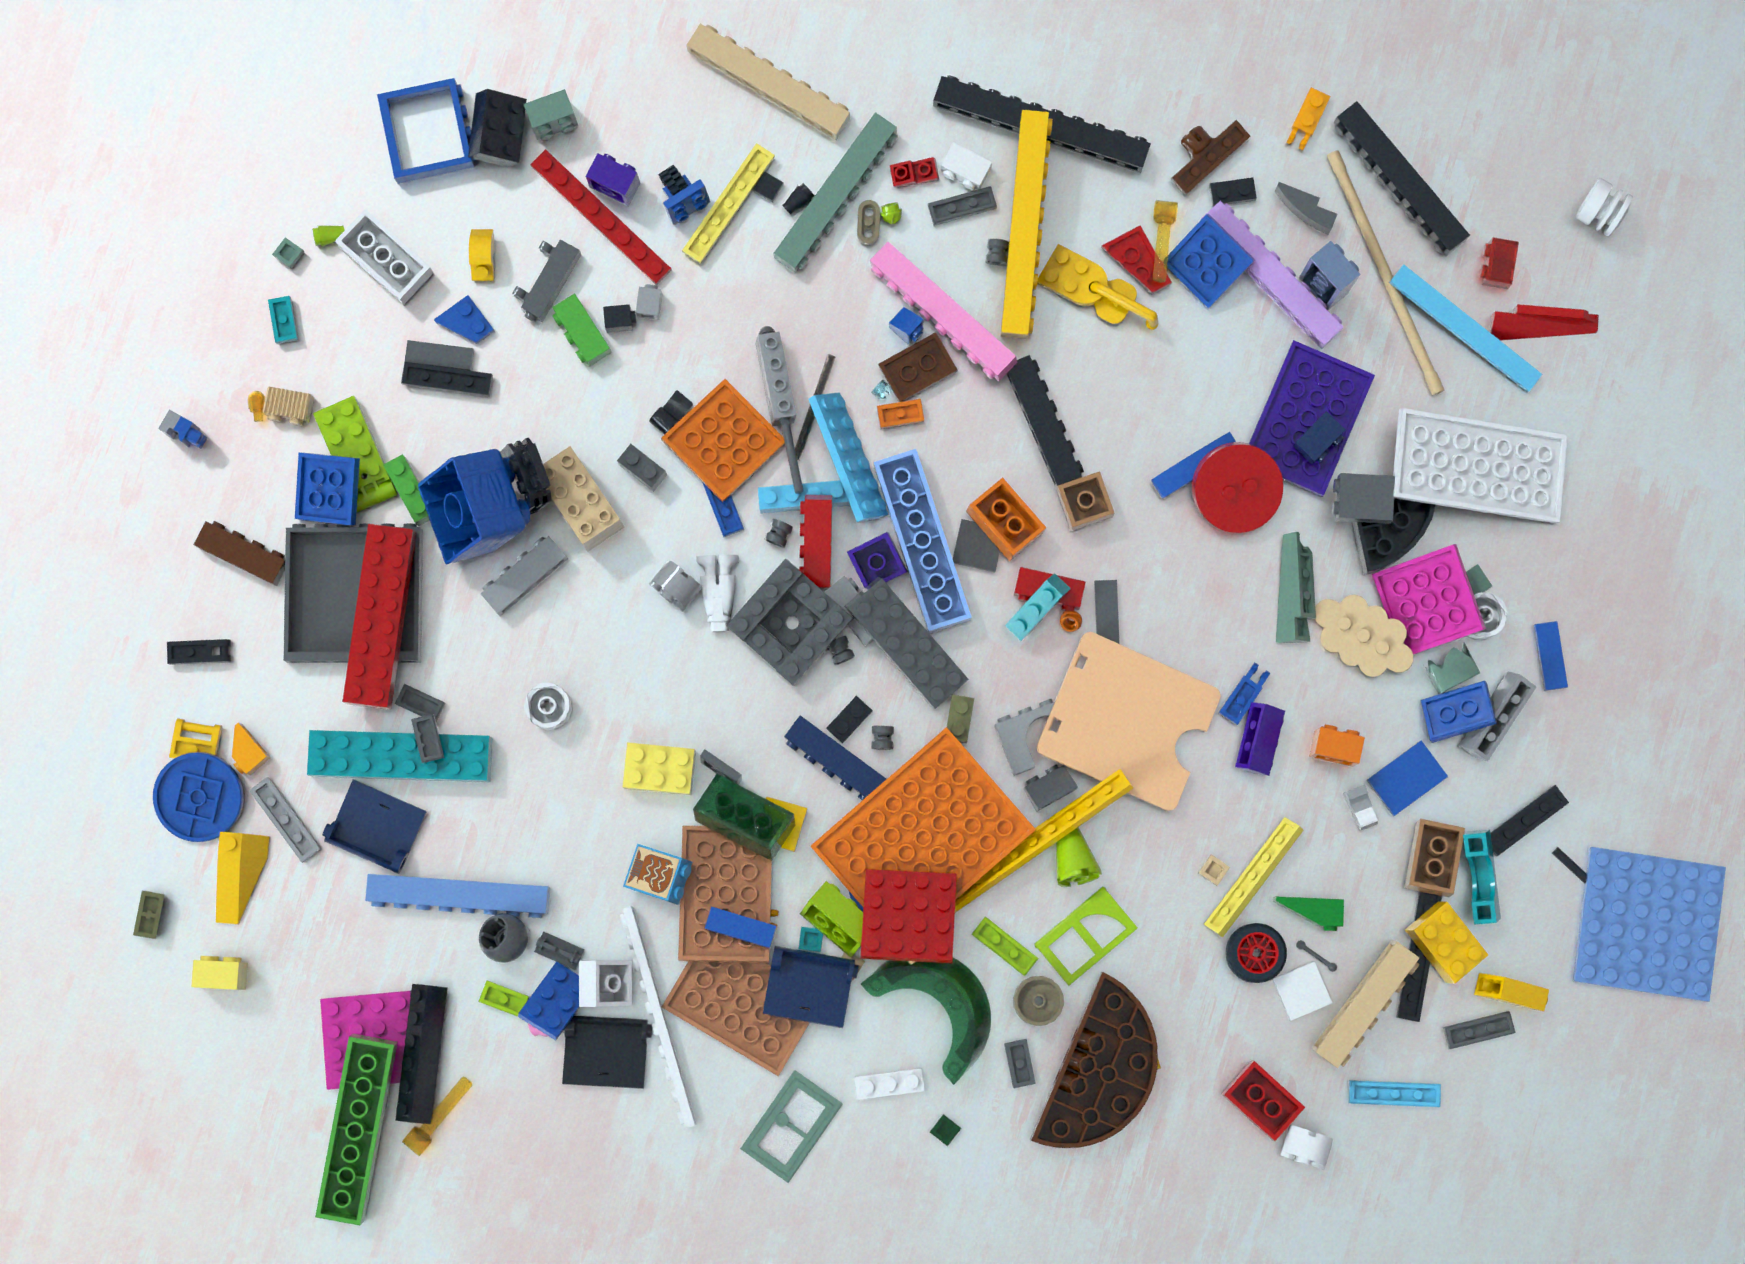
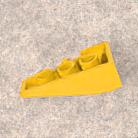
M220 832L217 859L216 923H240L252 891L268 860L270 836Z

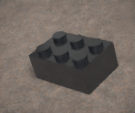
M485 89L476 93L468 158L504 167L518 164L525 118L524 104L527 102V99L491 89Z

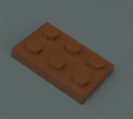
M936 332L878 364L899 402L913 397L958 372Z

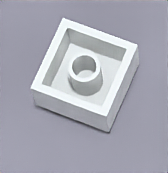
M632 960L579 961V1007L632 1006Z

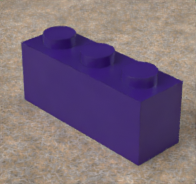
M1251 702L1235 765L1236 768L1254 774L1270 775L1281 727L1284 722L1285 710L1264 703Z

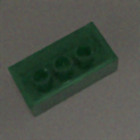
M718 774L715 775L693 808L696 822L773 861L795 827L794 813Z

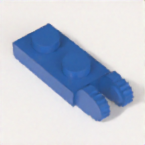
M1254 663L1246 676L1242 677L1219 711V714L1235 725L1239 724L1250 708L1251 702H1254L1262 690V685L1270 675V672L1266 670L1261 675L1257 684L1250 680L1251 676L1258 669L1259 665L1257 663Z

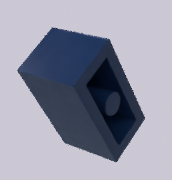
M1326 411L1295 442L1293 447L1309 463L1313 464L1316 460L1320 463L1329 454L1326 450L1331 445L1336 447L1344 439L1342 434L1346 429Z

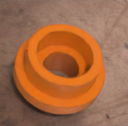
M1066 610L1060 617L1061 626L1064 630L1073 632L1081 627L1082 617L1074 610Z

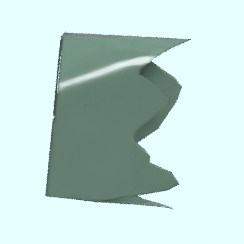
M1464 642L1462 652L1454 647L1449 651L1444 659L1443 666L1436 665L1433 661L1428 660L1429 671L1425 667L1438 694L1480 674Z

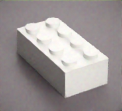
M366 209L335 241L347 255L403 305L433 274L432 269Z

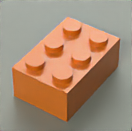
M1003 477L973 501L966 510L968 515L1009 562L1040 537L1046 529V526Z

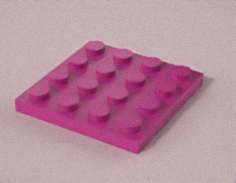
M1456 544L1372 574L1388 619H1397L1404 624L1407 630V637L1403 644L1411 649L1413 655L1486 629Z
M411 991L320 999L327 1090L339 1089L348 1039L352 1034L398 1042L390 1084L400 1083Z

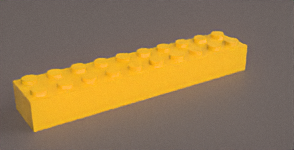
M1022 110L1000 337L1027 339L1028 334L1033 332L1034 318H1030V312L1035 310L1036 296H1032V290H1036L1038 274H1034V268H1038L1040 261V252L1036 251V246H1040L1042 239V230L1038 229V224H1042L1044 217V207H1040V203L1044 202L1046 196V185H1042V181L1047 178L1048 163H1044V160L1048 158L1050 152V141H1046V138L1051 135L1053 120L1048 118L1049 112Z

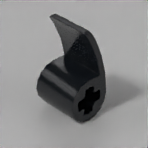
M676 390L668 402L652 415L649 422L665 435L687 414L693 403Z

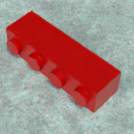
M805 495V501L800 502V514L804 515V523H800V536H804V545H800L799 554L800 558H804V567L800 566L799 570L818 587H830L832 495Z

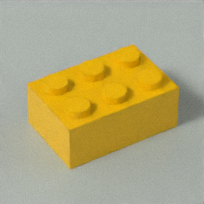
M1438 901L1405 929L1446 983L1456 984L1488 956V953L1448 902Z

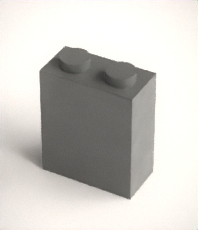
M1340 473L1333 483V492L1337 493V501H1333L1332 514L1336 515V521L1390 524L1393 521L1395 476Z

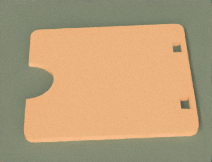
M1087 632L1080 639L1037 743V751L1044 757L1100 782L1121 769L1133 786V789L1127 794L1163 810L1171 811L1177 807L1190 772L1183 768L1177 760L1175 754L1176 742L1184 732L1189 730L1207 732L1221 694L1216 687L1094 632ZM1080 655L1087 658L1083 669L1076 668ZM1054 718L1061 721L1057 733L1050 731Z

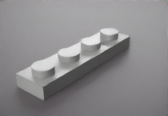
M266 777L249 790L302 863L321 850L269 777Z

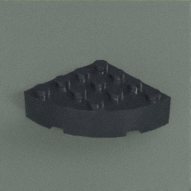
M1394 498L1393 521L1390 524L1352 522L1363 576L1394 564L1408 553L1425 534L1433 518L1436 505Z

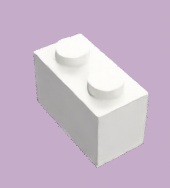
M953 142L941 164L940 171L948 179L954 180L956 178L963 182L962 185L970 190H974V188L978 190L990 172L992 162Z

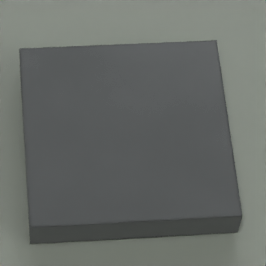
M961 519L953 562L959 565L995 572L1000 550L974 521Z
M703 750L700 755L701 763L735 787H738L742 781V774L707 750Z

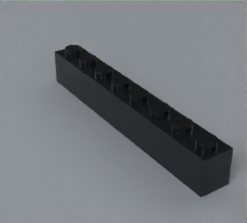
M1358 101L1336 117L1334 121L1336 131L1348 139L1350 148L1364 158L1363 163L1365 166L1375 171L1378 181L1391 190L1393 199L1397 203L1401 202L1406 208L1405 212L1408 217L1417 221L1420 225V231L1426 237L1429 236L1433 240V245L1439 253H1444L1447 256L1468 239L1470 234Z

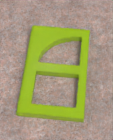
M1101 887L1034 943V945L1069 986L1138 927L1108 893L1106 888ZM1090 915H1106L1120 922L1126 929L1102 949L1082 925L1081 919ZM1071 927L1095 954L1072 975L1049 948L1053 942Z

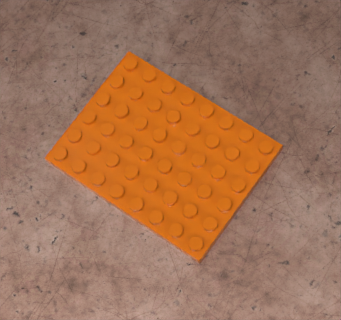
M946 727L810 847L864 908L866 869L957 874V899L1036 829Z

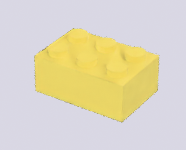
M627 742L622 787L630 790L692 795L696 750Z

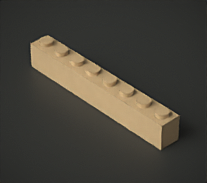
M699 24L686 45L689 53L835 140L838 139L850 119L849 109L839 102L837 104L829 100L828 95L821 91L818 93L813 91L811 86L805 81H796L788 71L784 69L780 71L773 67L774 64L768 59L763 58L761 60L754 56L755 53L751 49L739 47L734 39L729 36L724 38L718 34L714 27Z

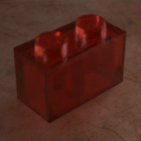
M1492 237L1489 243H1485L1483 256L1486 257L1485 265L1482 264L1479 275L1480 278H1483L1482 285L1509 289L1513 282L1518 241Z

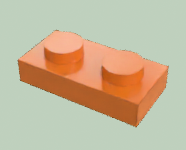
M921 399L877 406L880 429L924 422Z

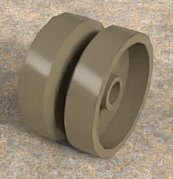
M1032 976L1023 980L1016 988L1013 996V1006L1017 1015L1025 1023L1043 1026L1055 1021L1061 1014L1064 1006V997L1059 985L1052 979L1044 976ZM1038 996L1043 999V1003L1040 1005H1036L1034 1002Z

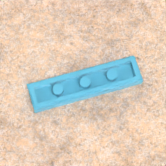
M1349 1080L1348 1103L1440 1107L1441 1084Z

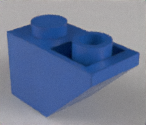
M903 307L889 322V328L909 345L911 341L916 342L923 335L924 319Z

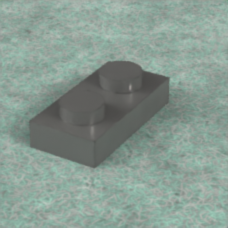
M1027 1039L1004 1043L1013 1088L1036 1084Z

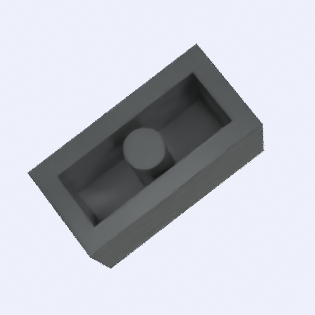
M631 443L617 460L623 469L653 492L667 476L666 471Z

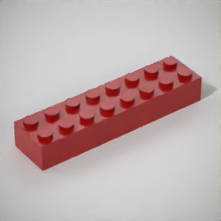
M368 524L342 700L345 704L389 710L392 708L417 535L413 529Z

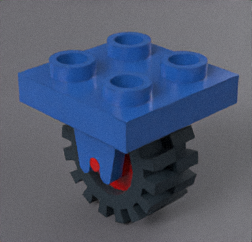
M674 165L658 174L665 186L662 189L668 198L663 204L673 225L677 222L685 221L691 213L704 209L710 202L706 187L701 179L691 184L686 175L682 176Z

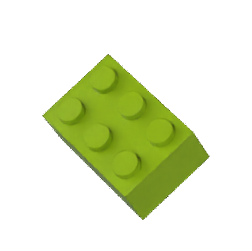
M825 881L805 905L800 915L849 957H852L861 947L863 912L852 899L843 896L837 886Z

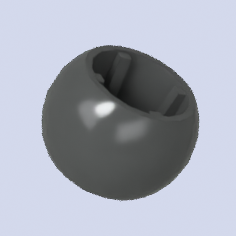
M507 913L493 915L484 922L480 929V948L489 959L495 962L506 963L514 961L523 954L527 947V929L524 923L514 915Z

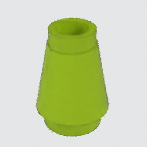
M317 225V228H312L315 245L323 247L334 243L345 231L344 226Z

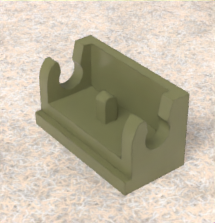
M142 890L133 932L134 936L156 939L165 894Z

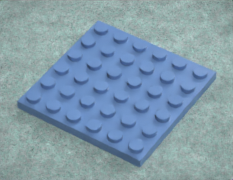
M1590 847L1573 981L1710 1002L1726 867Z

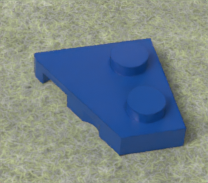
M469 295L434 319L436 324L476 344L495 332Z

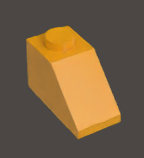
M237 723L234 728L232 758L236 762L233 765L241 774L245 772L251 776L271 757L245 726Z

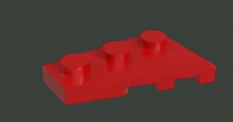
M1141 225L1101 246L1106 253L1151 294L1172 284Z

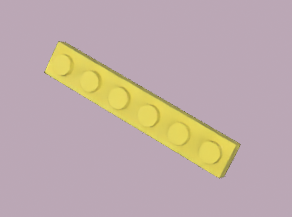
M755 144L683 248V253L700 264L703 262L775 158L774 154L759 144Z
M1284 817L1204 925L1223 938L1304 830L1296 823Z

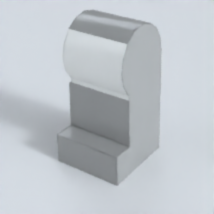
M1365 785L1343 793L1360 830L1378 824Z

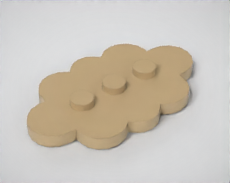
M1349 595L1341 603L1332 599H1325L1316 605L1315 620L1324 628L1320 636L1322 646L1329 652L1339 653L1341 660L1346 665H1359L1360 670L1369 677L1380 676L1387 668L1393 672L1402 673L1412 666L1413 653L1408 646L1403 644L1407 637V630L1404 624L1397 619H1388L1387 613L1382 607H1368L1366 600L1358 595Z

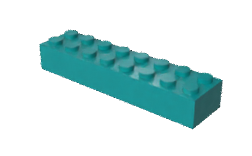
M309 730L307 775L311 777L490 782L492 737L485 735L439 734L445 758L422 763L415 733Z

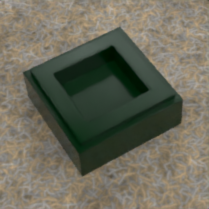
M943 1114L930 1133L948 1146L961 1127Z

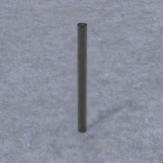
M827 354L814 395L824 393L836 358L835 356ZM811 405L795 446L796 457L799 461L815 419Z

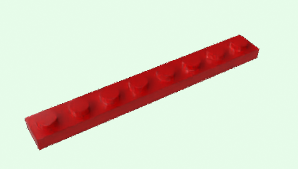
M546 149L530 164L541 177L656 286L672 270L669 265Z

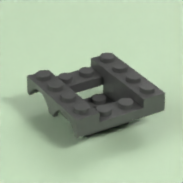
M785 558L726 626L774 667L789 683L795 686L808 668L827 650L832 641L854 618ZM791 616H795L799 621L798 627L795 629L788 628L786 624L787 619Z

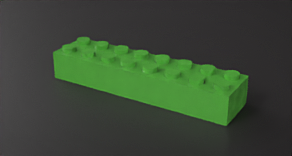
M359 1034L349 1036L315 1215L316 1218L359 1226L365 1220L398 1044L397 1041Z

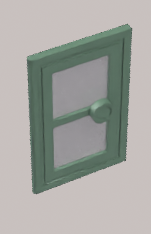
M794 1070L740 1149L789 1183L843 1103Z

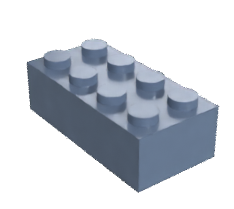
M1332 241L1328 242L1309 259L1299 276V279L1309 286L1312 294L1326 304L1327 310L1349 293L1361 275L1358 272V266L1352 260L1348 261L1344 256V250L1337 243L1334 245Z

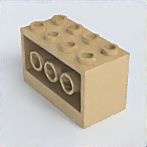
M571 446L543 464L551 485L546 490L550 489L553 502L587 552L624 528L620 518Z

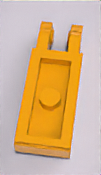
M1312 87L1310 88L1286 143L1291 145L1297 131L1305 134L1299 144V149L1304 150L1331 96Z

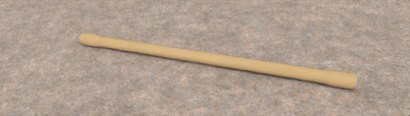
M1339 150L1331 152L1327 155L1329 163L1355 216L1425 375V380L1432 396L1444 391V387L1433 368L1400 291L1389 283L1393 275L1346 171Z

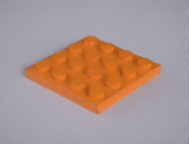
M726 379L719 383L661 437L663 443L722 502L732 495L785 445L784 437Z

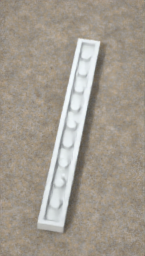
M630 906L622 909L624 914L620 915L623 927H628L630 936L626 937L630 950L634 949L636 958H633L636 971L641 972L643 978L639 980L642 992H647L649 1001L646 1002V1007L649 1015L653 1014L655 1023L652 1024L655 1037L659 1036L662 1045L658 1046L661 1058H666L668 1067H665L668 1081H673L674 1089H671L674 1102H679L681 1110L677 1111L681 1125L685 1124L686 1128L696 1125V1121L633 907Z

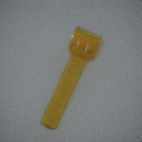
M1155 200L1153 220H1155L1158 226L1153 280L1157 281V283L1166 281L1171 225L1176 222L1178 202Z
M464 1076L461 1077L432 1112L431 1124H422L420 1128L414 1126L402 1143L420 1156L432 1142L430 1137L472 1087V1082Z

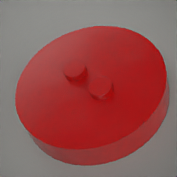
M1231 442L1214 448L1200 461L1193 476L1192 495L1198 511L1213 526L1227 532L1244 533L1263 526L1276 513L1283 496V478L1278 465L1265 451L1249 443Z

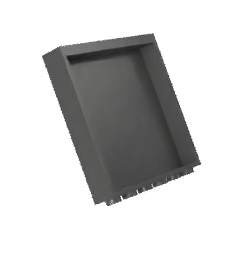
M406 523L403 524V527L398 528L413 529L417 535L398 663H421L423 530L417 527V524ZM292 524V528H286L283 661L287 663H348L368 524H359V527H350V525L337 524V527H328V524H315L314 527H306L305 524ZM381 524L382 526L395 527V524Z

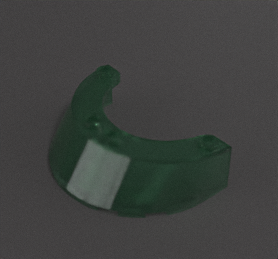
M953 958L952 963L916 961L913 964H910L909 961L888 960L861 983L862 987L875 997L898 989H916L931 995L941 1003L950 1018L953 1035L951 1048L946 1060L943 1062L942 1070L953 1085L973 1066L982 1054L991 1027L990 1004L979 979L959 960Z

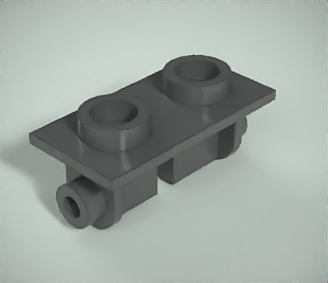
M543 931L536 943L534 952L576 970L585 949Z

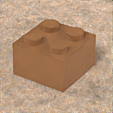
M1100 471L1057 486L1056 491L1071 531L1114 516L1115 513Z

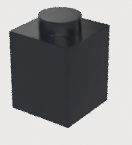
M630 304L603 307L605 330L607 333L633 331V324H636L637 321L635 310L631 311Z

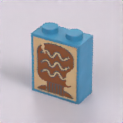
M637 844L623 887L678 905L684 895V886L691 874L693 862Z

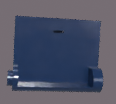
M353 779L336 820L325 826L322 836L325 837L324 842L399 874L405 865L427 811Z
M775 946L762 1014L843 1028L852 978H857L859 965H855V960Z

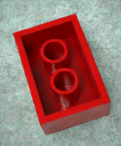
M1251 1060L1221 1093L1273 1141H1276L1305 1109L1304 1105L1254 1060Z

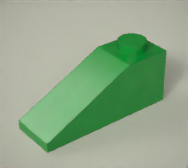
M1273 897V902L1317 926H1324V931H1337V927H1343L1344 899Z

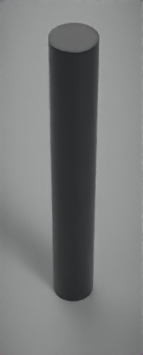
M1556 847L1552 854L1585 884L1587 873L1559 847Z

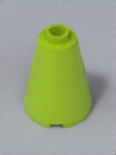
M1079 827L1056 842L1057 882L1059 886L1071 887L1070 882H1077L1078 885H1082L1098 879L1099 874L1102 875L1101 869Z

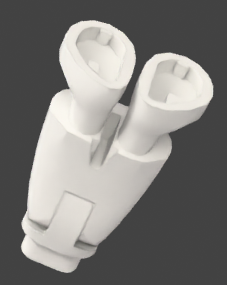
M716 555L697 556V563L705 569V576H700L708 622H711V632L729 631L726 625L728 621H731L736 575H730V569L734 564L738 563L739 555H718L719 576L715 572Z

